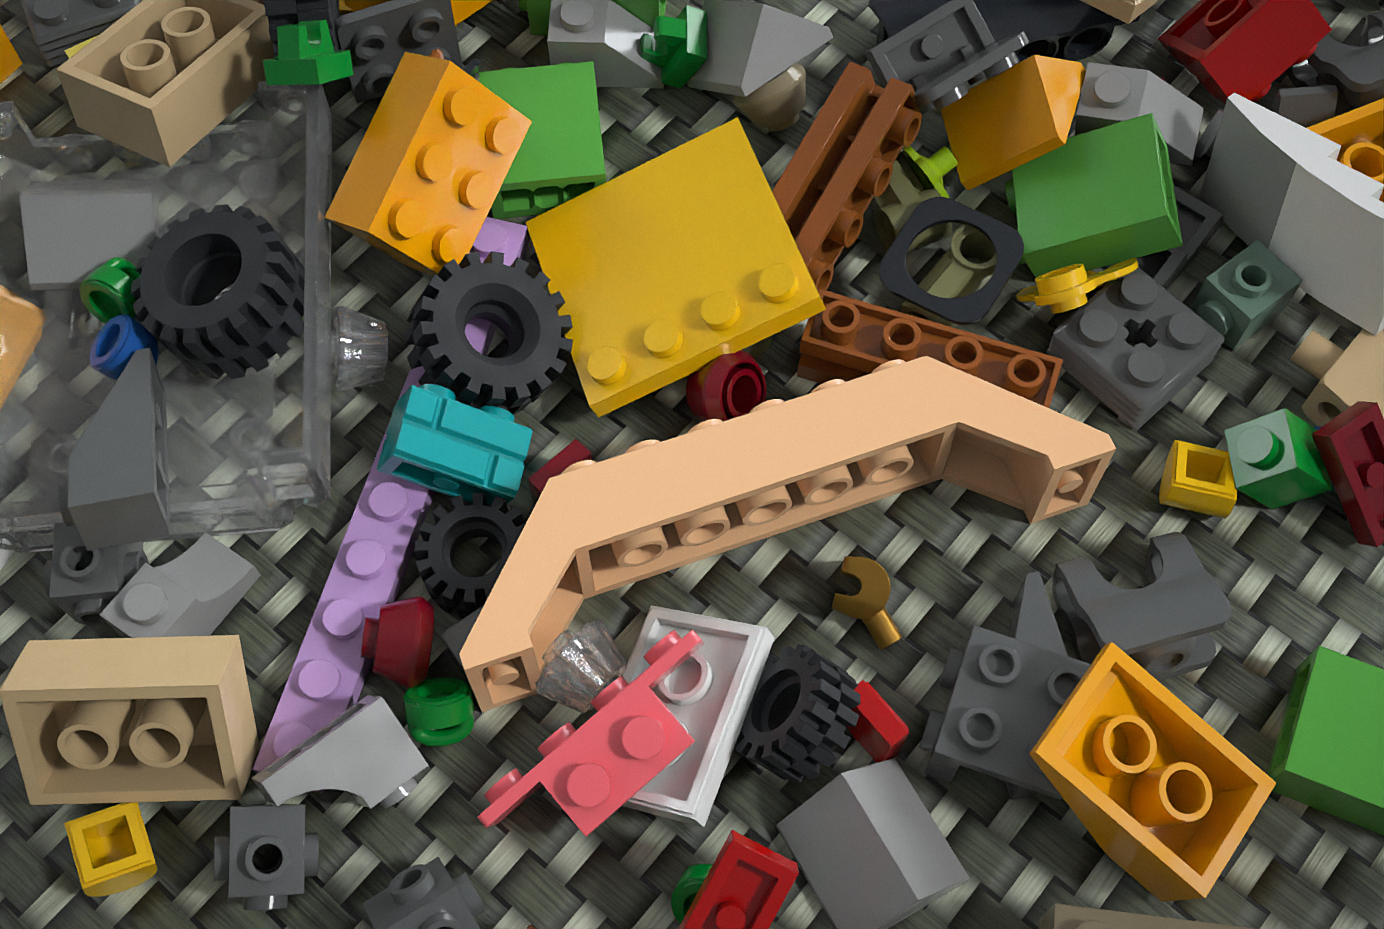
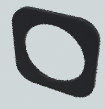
M933 197L920 203L913 211L883 257L879 266V277L884 288L890 293L951 323L969 325L982 320L988 314L1020 263L1024 253V243L1021 235L1011 226L950 198ZM942 223H962L972 226L981 231L992 243L997 258L995 271L990 280L980 290L970 295L959 298H942L929 294L912 280L907 269V253L915 238L926 229Z

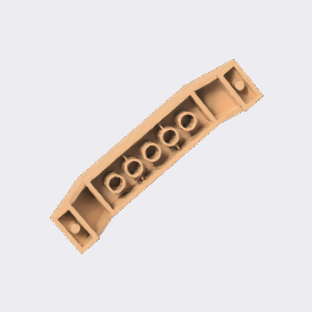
M929 356L908 362L900 359L888 361L874 369L871 374L847 382L842 379L830 380L817 386L810 394L785 402L781 399L768 400L754 407L748 414L724 422L719 419L707 420L692 427L687 434L662 442L658 440H645L631 446L625 454L601 462L594 460L580 461L567 467L561 475L549 478L459 653L460 659L483 713L546 691L541 674L584 599L940 479L1021 509L1025 512L1029 523L1032 524L1087 505L1116 447L1109 434Z

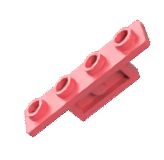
M675 630L671 631L643 656L650 667L630 684L623 676H620L591 701V705L597 710V713L576 730L570 722H567L549 736L537 748L544 759L523 776L515 768L495 783L484 794V797L491 805L477 817L485 828L500 823L543 785L586 837L680 756L695 740L652 689L704 645L701 638L694 630H691L683 638Z

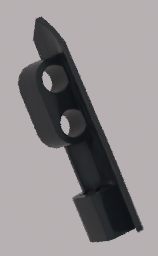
M869 0L868 7L879 19L877 45L950 0ZM973 0L995 42L1022 31L1025 32L1029 43L1015 51L1019 59L1018 63L1033 55L1069 61H1078L1091 57L1108 44L1115 26L1127 24L1081 0ZM1139 15L1132 22L1139 21L1141 15Z

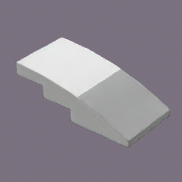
M1233 93L1226 101L1200 195L1212 208L1223 213L1225 224L1248 246L1258 239L1303 280L1299 286L1301 289L1325 306L1376 336L1384 329V202L1379 200L1384 184L1336 161L1341 145Z

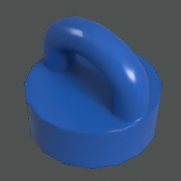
M121 314L110 319L97 334L90 350V365L94 370L110 379L118 380L136 350L150 348L157 366L159 357L157 340L141 322L127 314Z

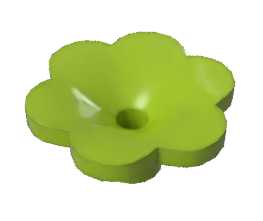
M904 146L902 154L924 188H934L942 197L949 198L943 186V176L958 165L956 158L950 150L943 146L927 158L918 154L911 146Z

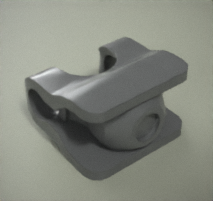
M1384 10L1366 16V22L1360 35L1361 47L1339 43L1327 34L1318 42L1316 50L1310 57L1287 69L1288 77L1296 88L1336 85L1338 97L1334 117L1384 98Z
M1171 532L1150 538V545L1145 553V575L1150 585L1144 588L1126 589L1113 585L1103 578L1091 560L1084 557L1055 564L1052 584L1054 600L1071 635L1078 660L1092 664L1104 645L1113 642L1157 681L1211 665L1217 651L1210 632L1226 627L1232 614L1231 604L1217 581L1204 569L1185 535L1179 532Z

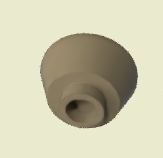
M797 62L748 96L732 95L731 99L734 105L755 126L768 127V130L772 132L786 129L799 120V112L806 105L805 69L803 65Z

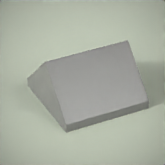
M704 0L701 10L707 12V60L686 84L690 88L746 97L831 40L833 35L827 26L766 4Z
M157 179L31 181L19 195L31 290L79 289L82 281L95 268L102 266L113 257L124 258L136 267L141 257L149 255L151 251L147 247L155 236L160 238Z
M895 758L840 773L776 826L835 929H888L965 884L970 879Z

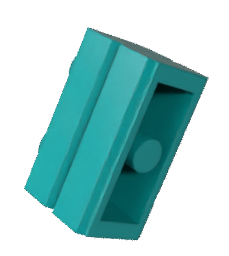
M423 384L416 387L411 385L393 408L386 433L387 438L382 447L377 471L451 497L462 495L463 501L472 504L473 493H484L487 504H492L495 495L506 499L507 504L512 501L519 490L524 470L523 462L527 457L533 432L531 428L515 423L514 415L505 409L495 406H483L477 409L455 401L456 395L443 386Z

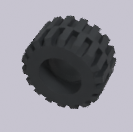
M228 204L215 205L209 213L200 208L191 211L189 219L183 222L176 219L166 227L169 231L161 238L155 236L147 246L151 250L149 255L141 257L135 268L141 277L132 281L131 294L137 299L133 304L135 313L143 321L142 325L194 373L197 374L201 371L207 378L220 379L224 373L231 379L245 377L248 368L253 367L257 372L269 366V358L276 353L282 357L291 349L287 342L292 336H301L306 327L301 321V317L311 314L313 302L307 295L313 291L312 283L305 273L306 268L262 215L256 216L251 209L242 206L233 211ZM233 284L224 295L214 300L221 291Z

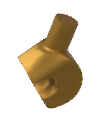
M845 556L841 573L858 579L862 588L855 596L835 593L832 609L849 617L862 619L878 648L882 650L903 637L885 608L891 591L890 579L885 569L878 562L870 558Z

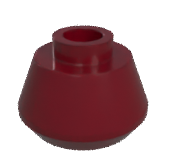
M740 350L736 353L723 354L707 363L700 370L690 374L686 384L687 401L694 415L703 422L711 419H719L724 422L748 414L754 407L765 402V377L755 359L747 352Z
M421 596L381 605L378 618L365 617L360 658L374 659V673L405 688H413L424 682L427 677L432 651L434 607Z

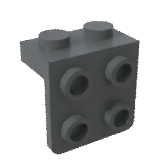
M391 0L342 15L334 22L340 49L350 50L353 75L348 76L347 80L356 103L384 96L405 52L427 56L430 55L432 50L441 49L445 60H450L463 70L450 0Z
M950 0L866 51L865 55L883 88L886 87L891 77L913 86L916 105L923 115L935 108L940 110L966 95L969 91L964 82L967 81L970 86L985 77L988 80L1018 63L1019 59L1015 51L1028 44L1029 40L1025 32L1022 31L995 42L973 0Z
M974 625L964 650L950 649L938 686L949 689L950 694L944 713L931 709L919 748L931 752L925 774L951 783L959 766L962 765L1063 800V797L1029 753L1091 664Z

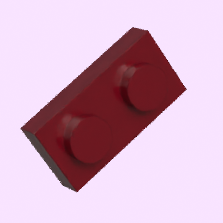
M1357 401L1311 435L1358 544L1378 547L1384 543V418L1377 402Z

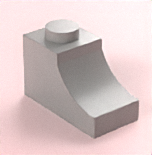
M205 532L194 545L174 560L157 567H152L145 562L100 613V616L121 638L210 636L261 575L252 563Z
M367 695L251 779L265 799L276 806L306 792L321 789H338L348 791L356 803L371 809L379 803L385 809L410 794L418 785L414 776L429 765L383 697Z

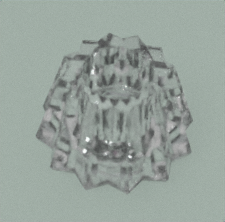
M344 306L335 308L331 330L322 329L319 338L320 367H330L333 391L340 392L384 380L388 360V330H386V322Z
M602 620L589 621L580 631L575 633L567 629L549 645L542 656V660L547 665L535 683L536 691L541 696L583 714L593 708L591 701L627 669L625 659Z

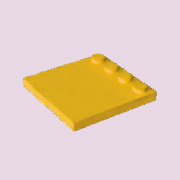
M738 117L526 222L542 271L550 279L547 284L550 294L552 295L560 291L565 300V304L557 311L558 315L571 316L573 327L564 335L565 338L573 340L571 355L589 407L598 418L700 370L720 355L736 353L826 310Z

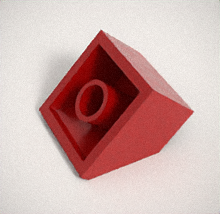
M1200 0L1165 31L1158 40L1219 101L1226 104L1227 98L1236 93L1255 103L1267 94L1271 88V83L1290 66L1299 64L1310 57L1316 50L1318 42L1332 29L1311 0Z

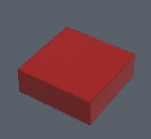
M862 680L854 689V691L860 694L861 704L850 709L859 715L856 727L846 726V728L876 763L893 759L899 754L909 734V728L869 682Z

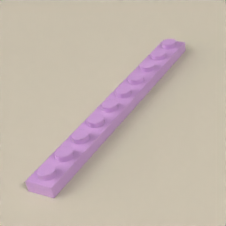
M486 217L469 253L478 252L481 263H483L491 251L504 253L503 264L511 266L517 257L523 259L530 240L528 226ZM474 318L466 324L465 335L473 348L486 356L497 326L488 320ZM423 366L410 369L399 399L411 385L421 386L418 381L425 373ZM388 427L252 770L256 774L357 703L373 661L370 658H360L365 617L378 618L381 605L395 602L415 548V540H418L420 535L419 529L426 519L436 492L377 471L382 447L387 438ZM324 789L314 790L313 792L323 794Z

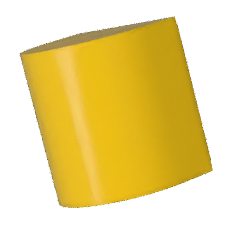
M1174 440L1161 479L1160 504L1226 519L1237 501V489L1235 487L1229 452Z
M138 802L121 803L64 823L81 886L87 896L101 897L128 890L147 881L157 872V865Z

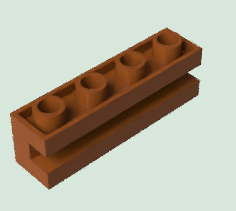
M850 61L772 191L818 291L819 289L827 291L834 273L833 265L843 248L850 247L856 241L863 225L864 212L873 197L880 196L887 188L892 176L895 159L903 146L908 147L913 143L922 122V114L916 105V97L911 84L891 77L885 88L875 85L869 68Z
M819 289L818 293L826 310L810 317L807 321L800 341L799 352L802 355L798 364L797 377L821 384L834 379H842L847 382L871 374L874 369L888 361L900 359L908 362L929 356L1050 408L1063 359Z

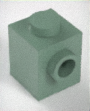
M1257 239L1205 279L1190 309L1224 336V343L1234 351L1284 312L1303 280Z

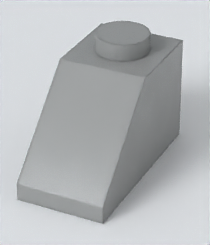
M551 0L547 39L550 65L564 62L580 63L593 61L596 87L664 89V83H661V67L641 58V36L643 33L654 36L653 28L612 0Z
M1088 62L1076 113L1075 136L1152 113L1167 144L1170 163L1192 166L1204 108L1149 70Z

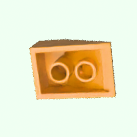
M1113 642L1104 645L1029 753L1106 855L1161 902L1203 899L1207 897L1276 785L1272 778Z

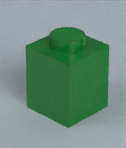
M1286 408L1224 430L1236 489L1270 509L1333 490L1331 479L1311 435L1317 429Z

